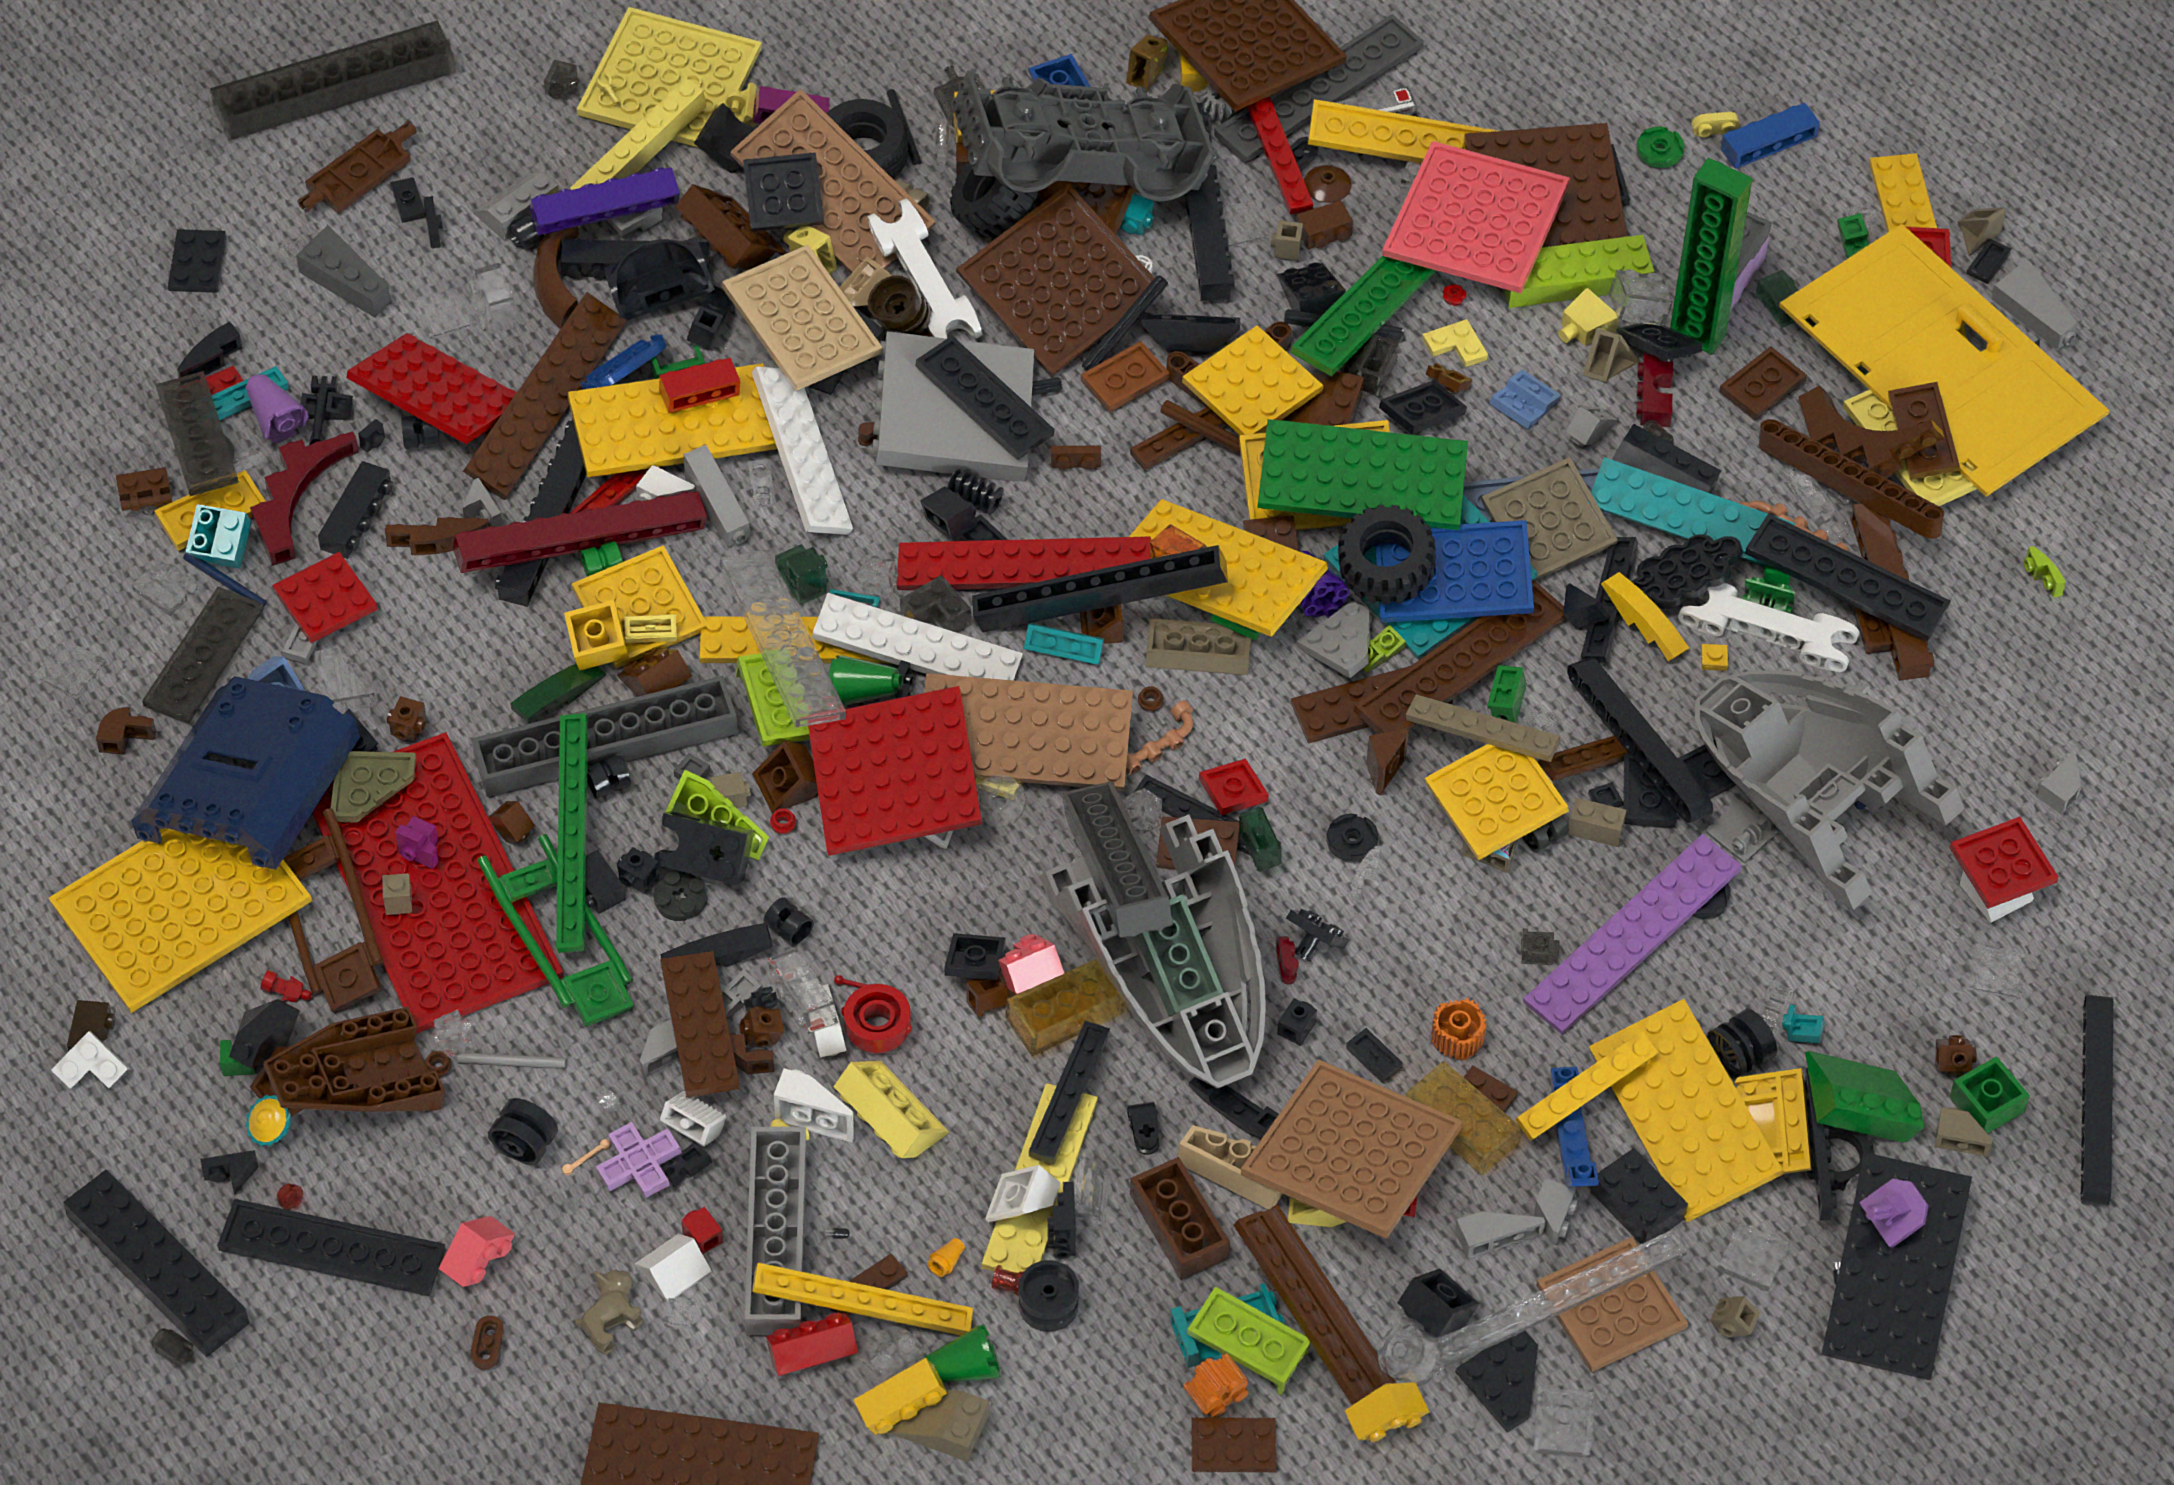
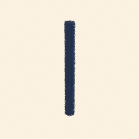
M186 553L184 554L183 559L258 608L262 609L267 604L265 599L206 561Z

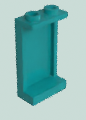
M1265 1283L1259 1284V1291L1237 1297V1299L1285 1325L1282 1314H1277L1275 1295L1272 1290L1268 1291ZM1179 1306L1170 1309V1323L1187 1367L1200 1365L1207 1358H1212L1213 1361L1222 1358V1353L1187 1335V1329L1201 1308L1183 1313L1182 1307Z

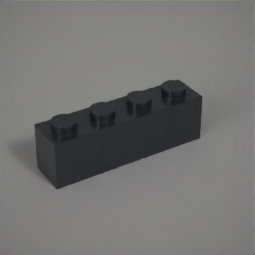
M361 461L318 534L320 550L331 554L340 552L344 558L348 559L351 552H355L358 549L362 533H366L369 530L373 514L379 513L383 497L389 495L392 490L393 482L390 478L389 469Z

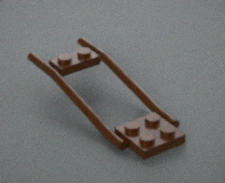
M332 808L324 810L323 814L331 836H325L285 856L283 860L299 881L341 861L365 942H359L313 966L298 911L288 916L312 995L316 996L324 991L330 1010L333 1013H338L382 990L373 965L381 964L383 958L374 937L349 851Z

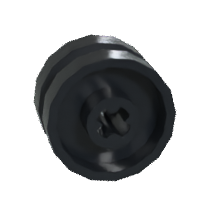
M511 1098L499 1113L500 1118H497L490 1127L488 1138L493 1146L505 1156L526 1165H535L546 1152V1146L556 1136L558 1125L553 1117L538 1105L525 1099Z
M1043 1260L1029 1266L1019 1280V1312L1022 1319L1030 1327L1043 1332H1055L1064 1329L1074 1321L1078 1313L1079 1281L1075 1272L1066 1264L1054 1260Z

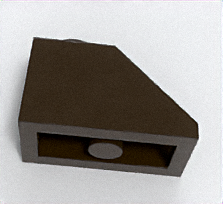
M77 1000L67 1042L68 1052L89 1031L102 1042L107 1039L109 1029H114L115 1014L111 1013L108 1002Z

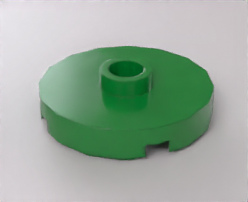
M1651 127L1644 130L1636 143L1637 155L1642 162L1649 166L1668 168L1676 165L1682 159L1684 141L1679 133L1669 131L1667 127Z

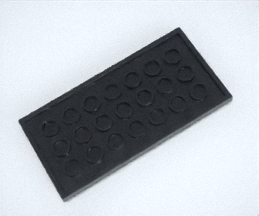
M1864 1152L1822 1347V1356L1931 1380L1972 1176ZM1892 1179L1909 1181L1914 1183L1929 1205L1926 1222L1921 1228L1890 1248L1871 1219L1866 1217L1867 1213L1859 1202Z

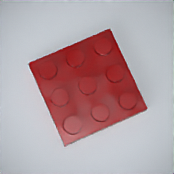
M340 552L272 585L274 593L310 643L378 610L377 603Z
M2021 817L1958 839L1950 844V850L1987 909L2058 882L2059 877Z

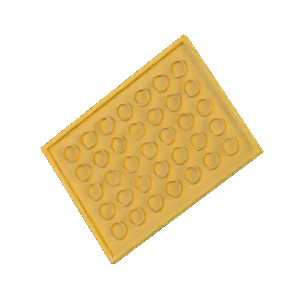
M162 828L159 830L162 837L160 844L142 840L48 899L130 1013H133L312 902L311 895L285 861L282 860L276 870L258 867L252 864L247 846L230 844L225 841L207 839L194 834H185L180 831Z

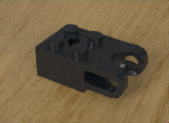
M673 811L663 813L662 825L677 833L679 845L676 850L663 849L654 854V859L658 861L659 866L734 885L744 881L754 830ZM719 846L721 847V852H724L723 856H719L717 853Z

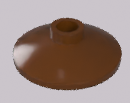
M1332 165L1317 166L1311 169L1304 178L1310 197L1324 203H1333L1344 199L1352 187L1350 176L1343 169Z

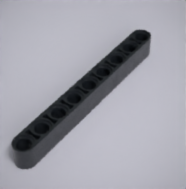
M1591 656L1568 665L1567 674L1571 683L1686 823H1691L1713 813V804L1709 796L1600 663Z
M2085 995L2083 1010H2086V1012L2083 1013V1033H2085V1036H2083V1055L2085 1059L2082 1060V1078H2085V1080L2082 1081V1101H2084V1104H2082V1124H2084V1128L2082 1127L2081 1147L2084 1150L2081 1151V1171H2083V1174H2081V1194H2083V1198L2081 1197L2080 1201L2081 1203L2109 1205L2112 1187L2113 997Z

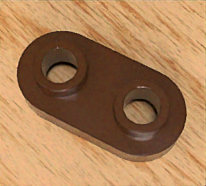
M488 1315L482 1317L475 1327L470 1354L473 1365L482 1370L494 1367L499 1360L504 1327L502 1321L496 1316ZM488 1330L495 1331L493 1335L485 1334ZM484 1354H488L490 1356L488 1359L480 1358Z

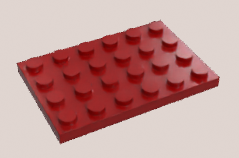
M408 333L348 369L346 377L350 381L465 444L491 429L517 393Z

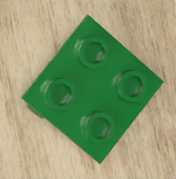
M1758 577L1745 578V592L1748 595L1743 594L1742 599L1759 604L1761 597H1763L1761 605L1764 606L1767 598L1770 599L1768 607L1772 608L1773 602L1776 601L1773 609L1791 614L1793 607L1788 605H1794L1795 591H1792L1791 587L1784 584L1769 585L1766 584V580Z

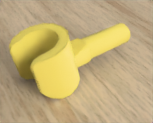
M608 74L604 75L608 82L605 85L601 84L599 78H597V87L602 90L605 89L614 104H618L620 101L610 85L611 76Z

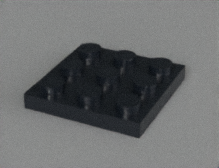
M816 152L743 160L751 232L824 224Z

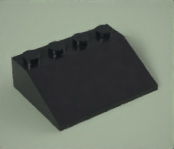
M1634 423L1612 458L1614 461L1710 494L1715 488L1722 471Z

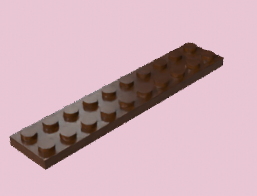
M586 292L462 472L473 479L479 478L485 488L498 497L505 499L568 408V392L581 389V382L587 380L585 377L596 367L627 319L620 318L617 312Z
M1533 580L1534 613L1480 617L1354 706L1353 712L1378 734L1400 729L1410 730L1418 724L1406 719V713L1416 694L1448 703L1495 670L1498 665H1502L1567 618L1563 614L1564 606Z

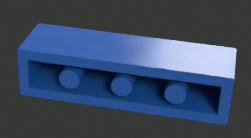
M1806 103L1791 106L1787 110L1771 114L1764 119L1750 122L1744 127L1730 130L1723 134L1721 151L1732 166L1737 169L1817 137L1820 121Z

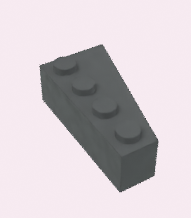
M329 225L296 255L300 274L374 318L390 303L388 284Z

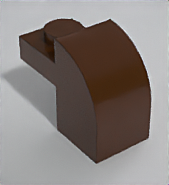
M130 707L112 710L103 717L99 724L96 736L99 753L125 755L129 738L154 740L156 735L154 719L146 716H132Z

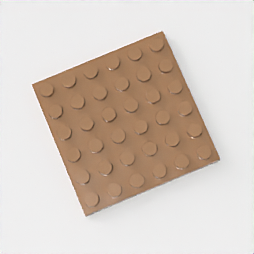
M1318 1059L1241 1167V1175L1387 1239L1462 1129L1463 1121Z

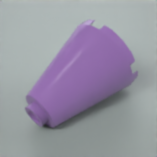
M264 374L254 375L248 380L246 391L262 434L267 441L270 439L272 443L282 442L297 434L295 429L299 425L302 428L305 426L308 420V412L305 407Z

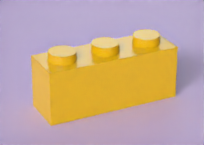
M924 1358L855 1398L854 1402L866 1427L876 1435L890 1431L893 1425L901 1420H908L914 1417L920 1409L937 1404L948 1393L935 1366L927 1358Z

